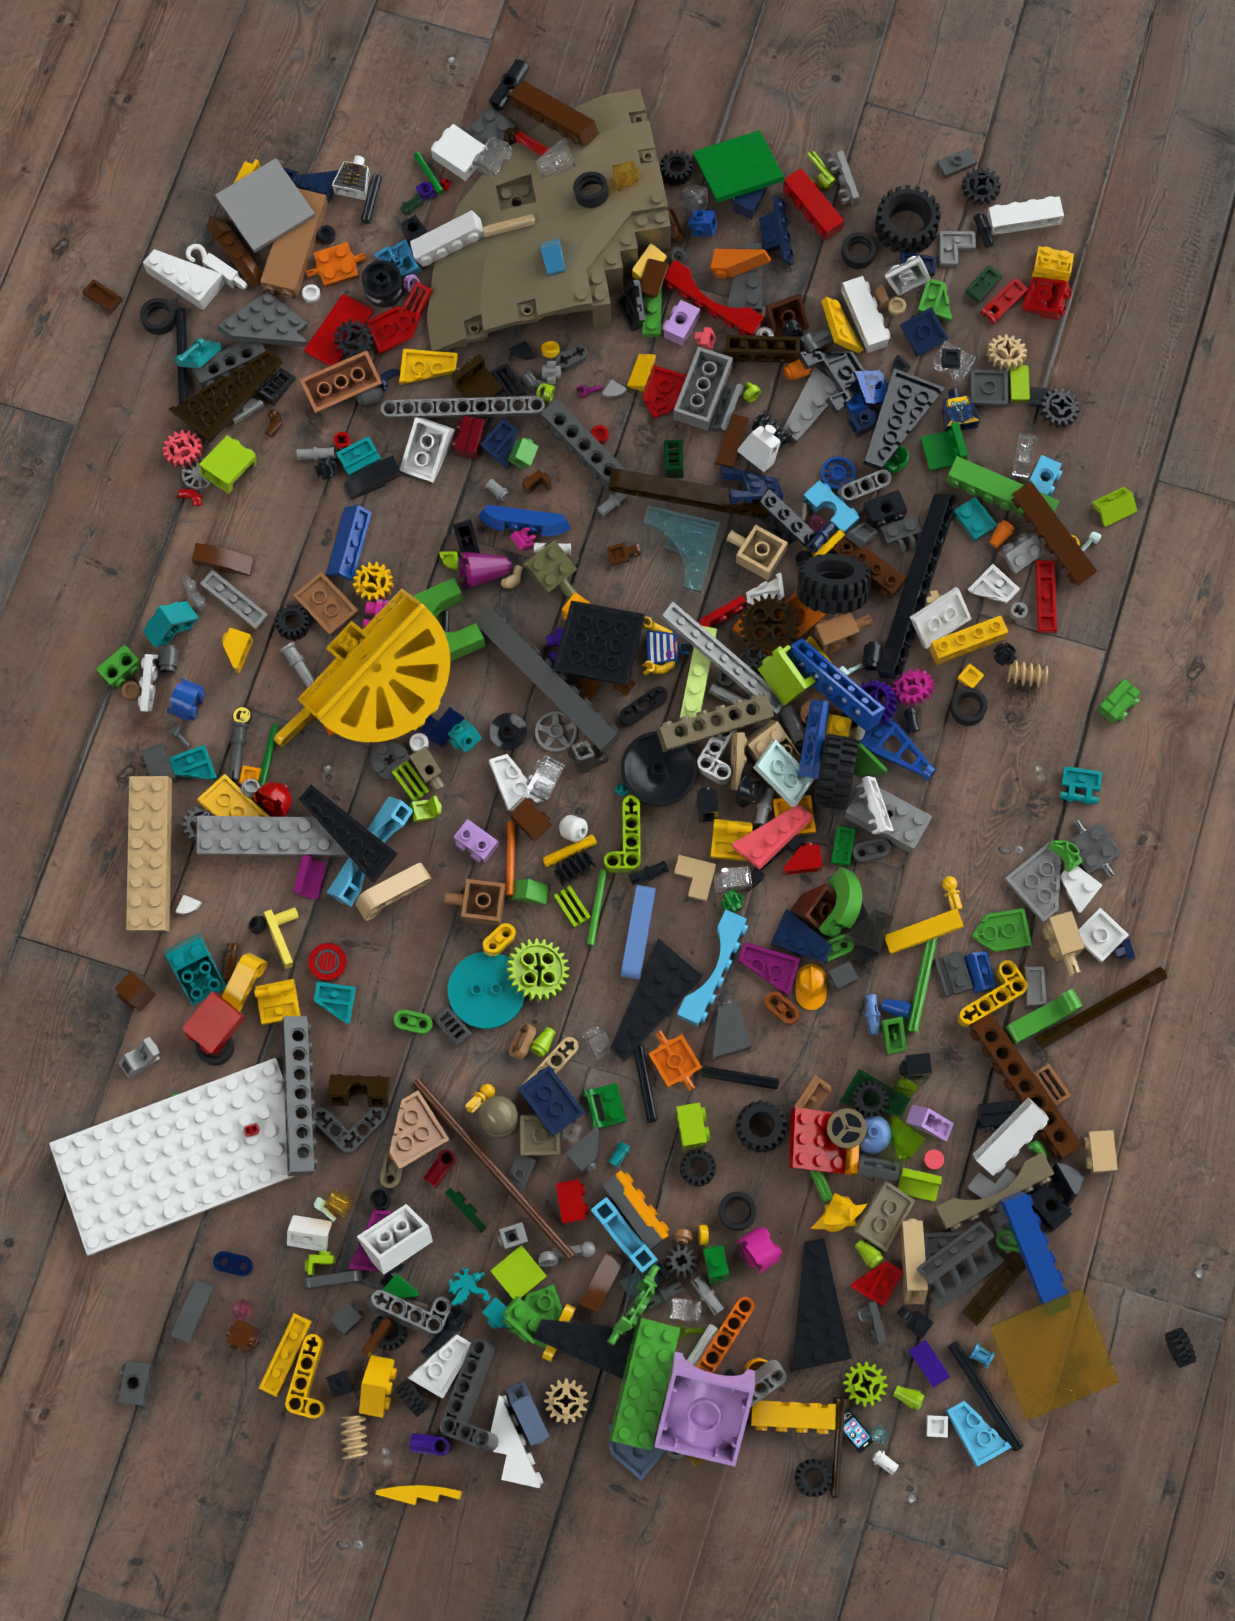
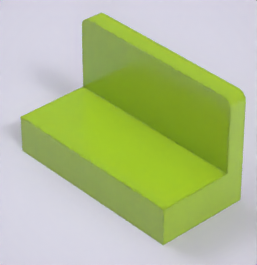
M1125 487L1091 502L1093 509L1100 513L1105 527L1137 512L1133 492Z
M902 1168L898 1189L910 1197L935 1202L942 1176Z

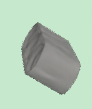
M879 470L839 487L837 495L845 502L887 486L891 482V475L887 470ZM879 474L884 477L883 484L878 482L877 477ZM862 481H865L868 485L866 491L861 488ZM845 488L850 489V497L844 495Z

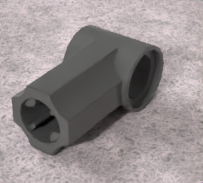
M829 326L813 335L808 333L801 337L799 345L802 350L810 354L814 353V351H821L822 348L833 343Z

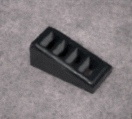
M280 368L259 389V397L275 406L296 377ZM284 375L288 378V380L285 381L280 376ZM279 380L283 385L281 386L276 381Z

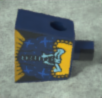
M958 388L948 390L949 398L944 399L942 404L943 432L948 431L951 423L959 422L961 431L978 428L980 417L970 395L960 396Z

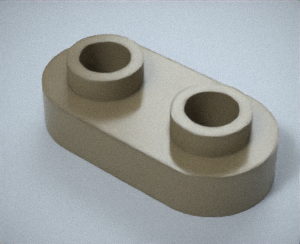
M387 1152L380 1174V1182L385 1188L394 1189L400 1183L403 1169L397 1170ZM389 1176H394L393 1182H387Z

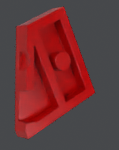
M885 1261L851 1283L849 1287L884 1307L904 1271Z

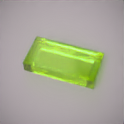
M901 1077L894 1089L912 1098L918 1088V1084Z

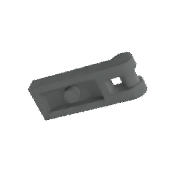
M731 384L724 387L709 426L711 431H726L738 397L744 392L742 384Z

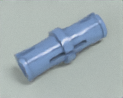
M877 995L864 996L866 1005L865 1018H867L868 1034L879 1035L881 1034L879 1022L881 1014L878 1011Z

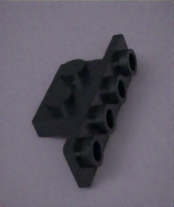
M770 489L766 490L759 500V504L768 512L764 515L762 521L788 544L798 540L811 552L807 548V544L815 537V532Z

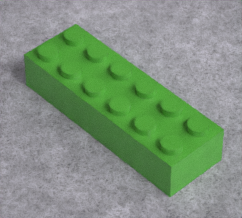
M644 1318L637 1320L608 1440L652 1450L680 1333L679 1327Z

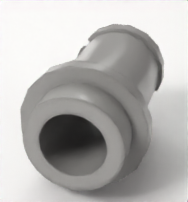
M490 479L487 482L485 488L493 493L498 501H504L509 496L508 489L500 486L494 479Z

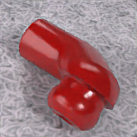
M178 489V498L191 499L193 506L202 505V495L196 490Z

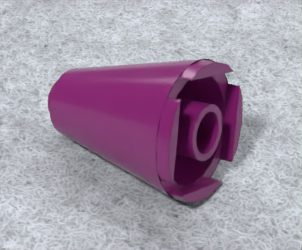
M460 552L462 557H459L460 578L463 577L465 579V582L462 583L464 589H471L507 576L509 571L512 570L511 561L506 556Z

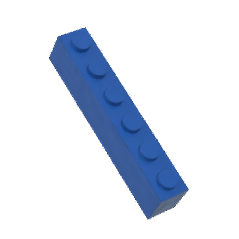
M1020 1191L1000 1199L999 1201L1043 1312L1050 1316L1071 1307L1069 1303L1071 1296L1062 1285V1281H1064L1060 1270H1056L1054 1265L1056 1258L1047 1247L1049 1241L1046 1234L1041 1232L1039 1227L1041 1220L1037 1213L1034 1214L1032 1209L1034 1203L1031 1196Z

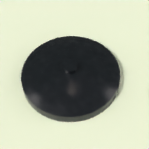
M648 732L634 739L626 748L621 761V777L628 792L638 798L640 802L655 807L669 806L682 800L693 788L697 777V761L689 745L663 752L657 732Z

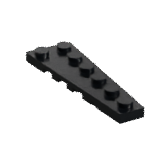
M310 785L299 798L301 803L372 883L377 881L398 855L397 852L314 786Z

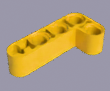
M252 953L244 954L240 958L222 997L241 1012L256 978L263 975L268 962Z
M1003 961L997 968L996 974L1002 983L1000 987L960 1011L958 1022L961 1026L970 1027L986 1015L996 1012L1024 994L1027 989V982L1012 961ZM1002 967H1008L1011 970V974L1005 975L1002 972ZM1012 984H1020L1022 991H1015ZM1002 993L1005 996V1001H998L996 994ZM986 1003L989 1010L982 1011L979 1004ZM973 1011H975V1014L970 1018V1020L963 1018L965 1014L969 1015L973 1013Z
M309 1334L303 1340L285 1402L286 1409L289 1412L313 1419H319L324 1416L326 1410L323 1402L309 1398L324 1346L323 1339L316 1334ZM314 1338H316L315 1341L318 1343V1346H314L312 1349V1353H316L315 1357L305 1354L306 1351L311 1352L312 1346L309 1345V1342L313 1341ZM306 1358H310L313 1362L310 1369H304L303 1361ZM300 1378H304L307 1382L306 1387L302 1390L297 1387V1381ZM295 1398H298L301 1402L297 1410L291 1407V1402ZM317 1403L320 1406V1412L317 1415H312L310 1408L313 1404Z

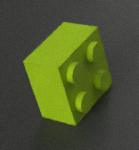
M700 1102L676 1106L683 1151L706 1147L707 1142L710 1141L709 1128L704 1127V1122L707 1119L705 1107L701 1108Z

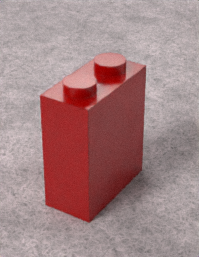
M211 992L182 1029L186 1032L185 1036L192 1042L196 1040L201 1045L199 1048L206 1054H217L246 1017L218 993Z

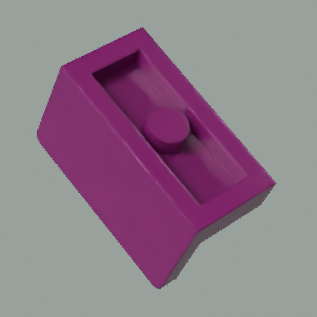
M303 855L293 888L294 894L318 900L327 864L312 860L311 856Z

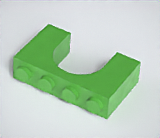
M455 578L413 595L436 619L443 610L464 601ZM477 623L456 632L444 631L450 650V662L486 647Z

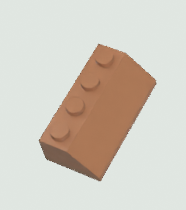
M367 350L300 379L302 389L315 413L382 384Z

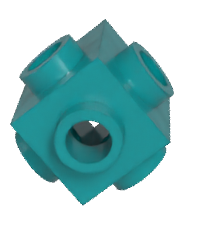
M465 719L455 725L448 733L452 739L450 741L451 745L456 750L460 749L465 753L474 748L475 744L482 739L475 727Z

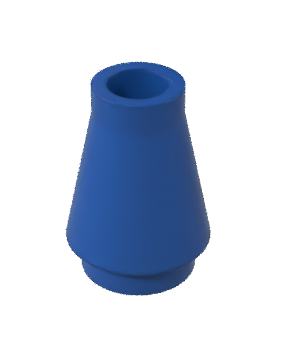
M884 998L881 1009L896 1017L902 1016V1018L908 1019L912 1004H909L908 1001Z

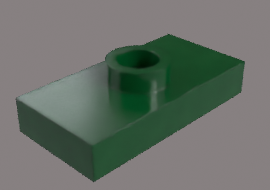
M988 265L966 289L965 293L980 303L1002 279L1003 275Z

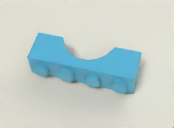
M607 1197L591 1209L592 1214L641 1274L658 1262V1259L634 1233Z

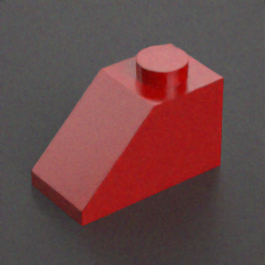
M805 843L799 847L784 866L783 876L821 871L822 860L819 844Z

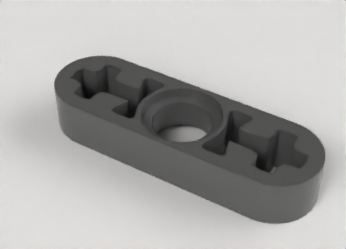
M361 1270L304 1278V1289L361 1282L362 1273Z

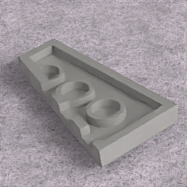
M814 367L782 430L787 429L786 436L792 434L791 440L795 443L802 438L829 407L826 402L828 397L839 393L832 380L816 367Z

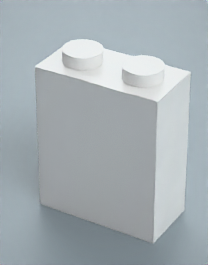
M454 124L450 128L445 129L442 137L435 141L431 147L432 158L464 181H467L488 156L485 145Z

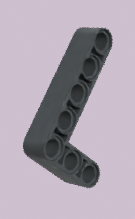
M476 1338L471 1342L440 1422V1431L446 1436L491 1452L498 1446L497 1435L468 1423L495 1353V1347L492 1343Z

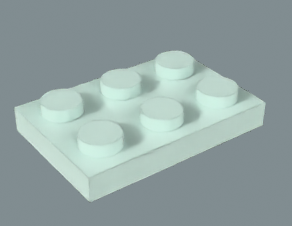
M777 740L771 741L753 767L791 807L797 806L814 780L798 776L800 764Z

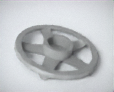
M561 711L548 712L536 723L535 737L538 744L544 750L561 752L569 749L576 740L577 726L572 721L570 724L563 726L559 724L558 714L567 717ZM552 715V724L550 726L540 725L545 717ZM574 728L573 738L568 742L564 733ZM538 730L549 734L544 744L538 736ZM557 739L564 747L550 748L549 746Z

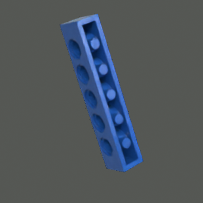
M803 638L790 645L791 649L787 652V656L804 679L810 676L815 679L816 682L812 685L866 732L879 724L885 710L880 703Z

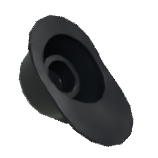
M747 763L744 766L737 790V804L742 808L747 807L749 804L759 803L764 794V782L757 776V771L753 768L754 765L752 763Z

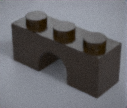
M330 1075L327 1093L328 1103L330 1106H349L350 1098L355 1094L361 1093L367 1096L368 1107L388 1108L390 1096L389 1077L380 1075Z

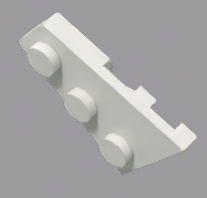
M145 654V658L143 657L141 661V668L144 671L143 676L140 678V688H142V693L138 698L140 711L148 712L152 711L155 695L153 681L158 677L156 661H159V655Z
M455 1334L407 1378L443 1399L464 1362L471 1342Z

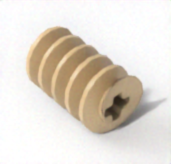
M1014 660L1012 665L1010 664L1007 683L1013 678L1014 684L1021 680L1022 686H1024L1026 681H1028L1029 687H1032L1033 683L1036 682L1037 688L1044 684L1045 689L1048 679V666L1044 665L1041 670L1040 664H1037L1033 669L1032 663H1029L1026 667L1025 662L1022 661L1018 666V661Z
M362 1416L340 1417L346 1420L340 1424L341 1427L346 1428V1430L341 1432V1435L347 1436L346 1439L341 1440V1443L346 1444L347 1447L341 1450L348 1453V1455L342 1457V1460L362 1458V1456L368 1454V1451L362 1450L363 1447L367 1446V1442L361 1441V1439L367 1437V1434L361 1433L362 1430L366 1429V1426L360 1424L366 1418Z

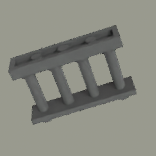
M981 1221L977 1222L916 1268L918 1273L929 1284L933 1283L935 1291L929 1297L940 1309L944 1308L1005 1262L996 1251L989 1248L987 1242L994 1235ZM978 1248H981L983 1255L974 1261L971 1254ZM962 1260H965L967 1267L958 1273L955 1266ZM949 1271L951 1279L942 1285L939 1278Z

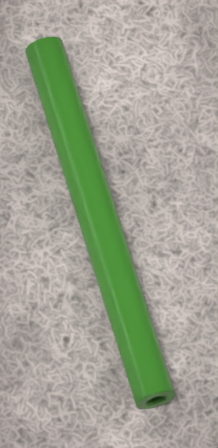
M600 869L587 939V945L594 946L607 876V870Z

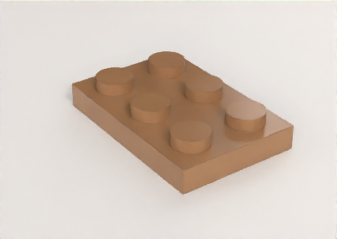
M322 572L317 574L293 595L296 601L330 637L359 613L356 607Z

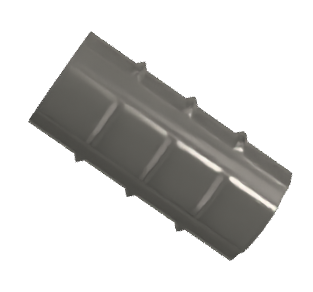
M787 706L779 712V715L790 736L789 738L794 746L799 747L803 745L806 729L795 707Z

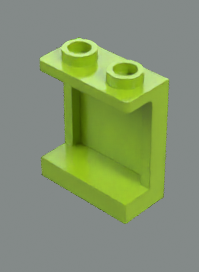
M226 436L199 464V474L229 494L233 490V483L250 465L253 467L256 465V455L251 449L242 446L238 440Z
M789 645L785 648L780 646L772 652L773 656L766 657L762 661L763 665L758 668V671L783 706L795 700L816 682L812 676L807 679L802 677L786 654L791 649Z

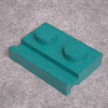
M369 436L336 453L349 477L382 460Z
M973 497V499L967 501L954 511L953 515L975 542L997 527V523L976 497Z

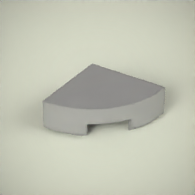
M611 380L602 392V397L608 399L621 397L627 392V388Z

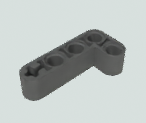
M376 1290L366 1299V1306L369 1310L427 1337H432L443 1329L451 1308L449 1300L445 1297H438L428 1305L427 1310H424L383 1290ZM378 1297V1298H379V1299H378V1302H379L380 1304H376L377 1300L374 1299V1298ZM436 1303L442 1305V1312L436 1309ZM392 1305L398 1306L399 1314L393 1312ZM411 1313L417 1316V1322H413L410 1319ZM429 1321L434 1323L435 1331L428 1327Z

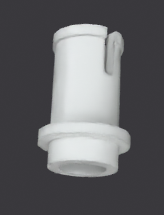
M877 1450L871 1459L874 1461V1465L878 1464L890 1475H893V1472L899 1466V1464L886 1456L884 1451Z

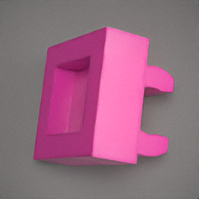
M529 527L514 532L510 536L520 551L531 550L534 546L533 540L536 536L527 535V532L530 530Z

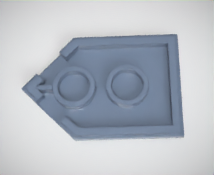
M608 1424V1433H610L611 1424ZM655 1438L651 1451L609 1440L610 1454L640 1481L644 1479L667 1451L654 1447Z

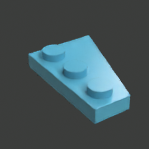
M965 1401L945 1411L975 1467L1012 1447L993 1428L982 1420L983 1418Z

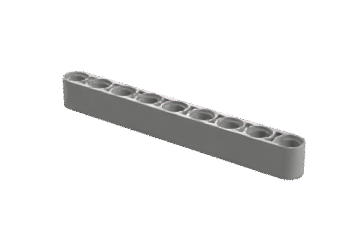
M538 396L387 400L381 405V412L388 419H415L418 417L425 419L463 418L464 415L470 417L538 416L545 409L543 399ZM517 402L523 403V408L519 411L513 409L514 404ZM534 402L542 404L539 410L532 409ZM480 403L486 404V409L482 412L477 410V406ZM503 403L505 408L502 411L495 410L496 404ZM443 404L450 406L449 411L445 413L441 412L440 408ZM467 404L468 409L465 412H460L459 406ZM390 405L394 406V412L387 414L386 408ZM412 405V412L404 413L405 406ZM424 405H431L430 412H422Z

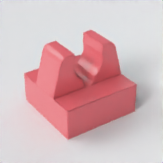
M704 327L703 332L695 333L694 340L697 341V345L712 351L716 335L712 328Z

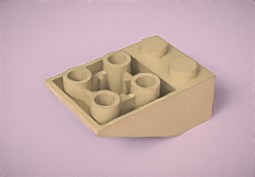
M768 720L747 737L745 749L755 763L760 759L771 741L777 740L800 764V753L778 721Z

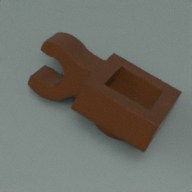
M624 542L607 547L612 566L630 562L629 556L636 557L641 555L639 544L626 547Z

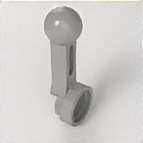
M589 1241L583 1242L581 1245L569 1246L576 1254L575 1256L582 1255L588 1258L595 1253V1246ZM553 1248V1251H546L540 1254L538 1264L544 1268L554 1267L558 1265L560 1258L565 1257L557 1248Z

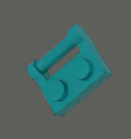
M198 338L182 355L176 356L174 361L179 367L200 368L218 353L222 346L220 342L204 341L202 338Z

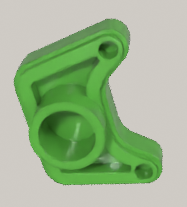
M1066 840L1051 841L1047 845L1049 850L1056 852L1064 861V868L1067 872H1071L1082 863V859L1078 855L1079 849L1075 844Z

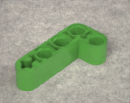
M1070 989L1050 1003L1005 1026L1004 1030L1013 1045H1016L1076 1013L1083 1005L1074 989Z

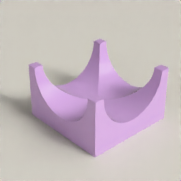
M675 1352L668 1389L656 1429L654 1447L735 1467L755 1391V1371L747 1369L744 1374L738 1376L713 1374L690 1364L684 1358L683 1353Z

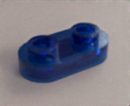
M226 1251L218 1252L213 1259V1265L218 1271L237 1276H248L254 1268L253 1261L249 1257ZM224 1258L228 1260V1263L225 1266L221 1264V1261ZM242 1263L247 1264V1268L245 1270H241L240 1268Z

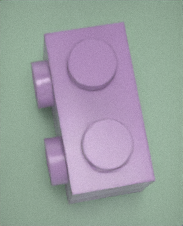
M468 819L454 835L455 845L462 851L466 849L470 852V856L477 862L482 861L486 863L499 847L496 839Z

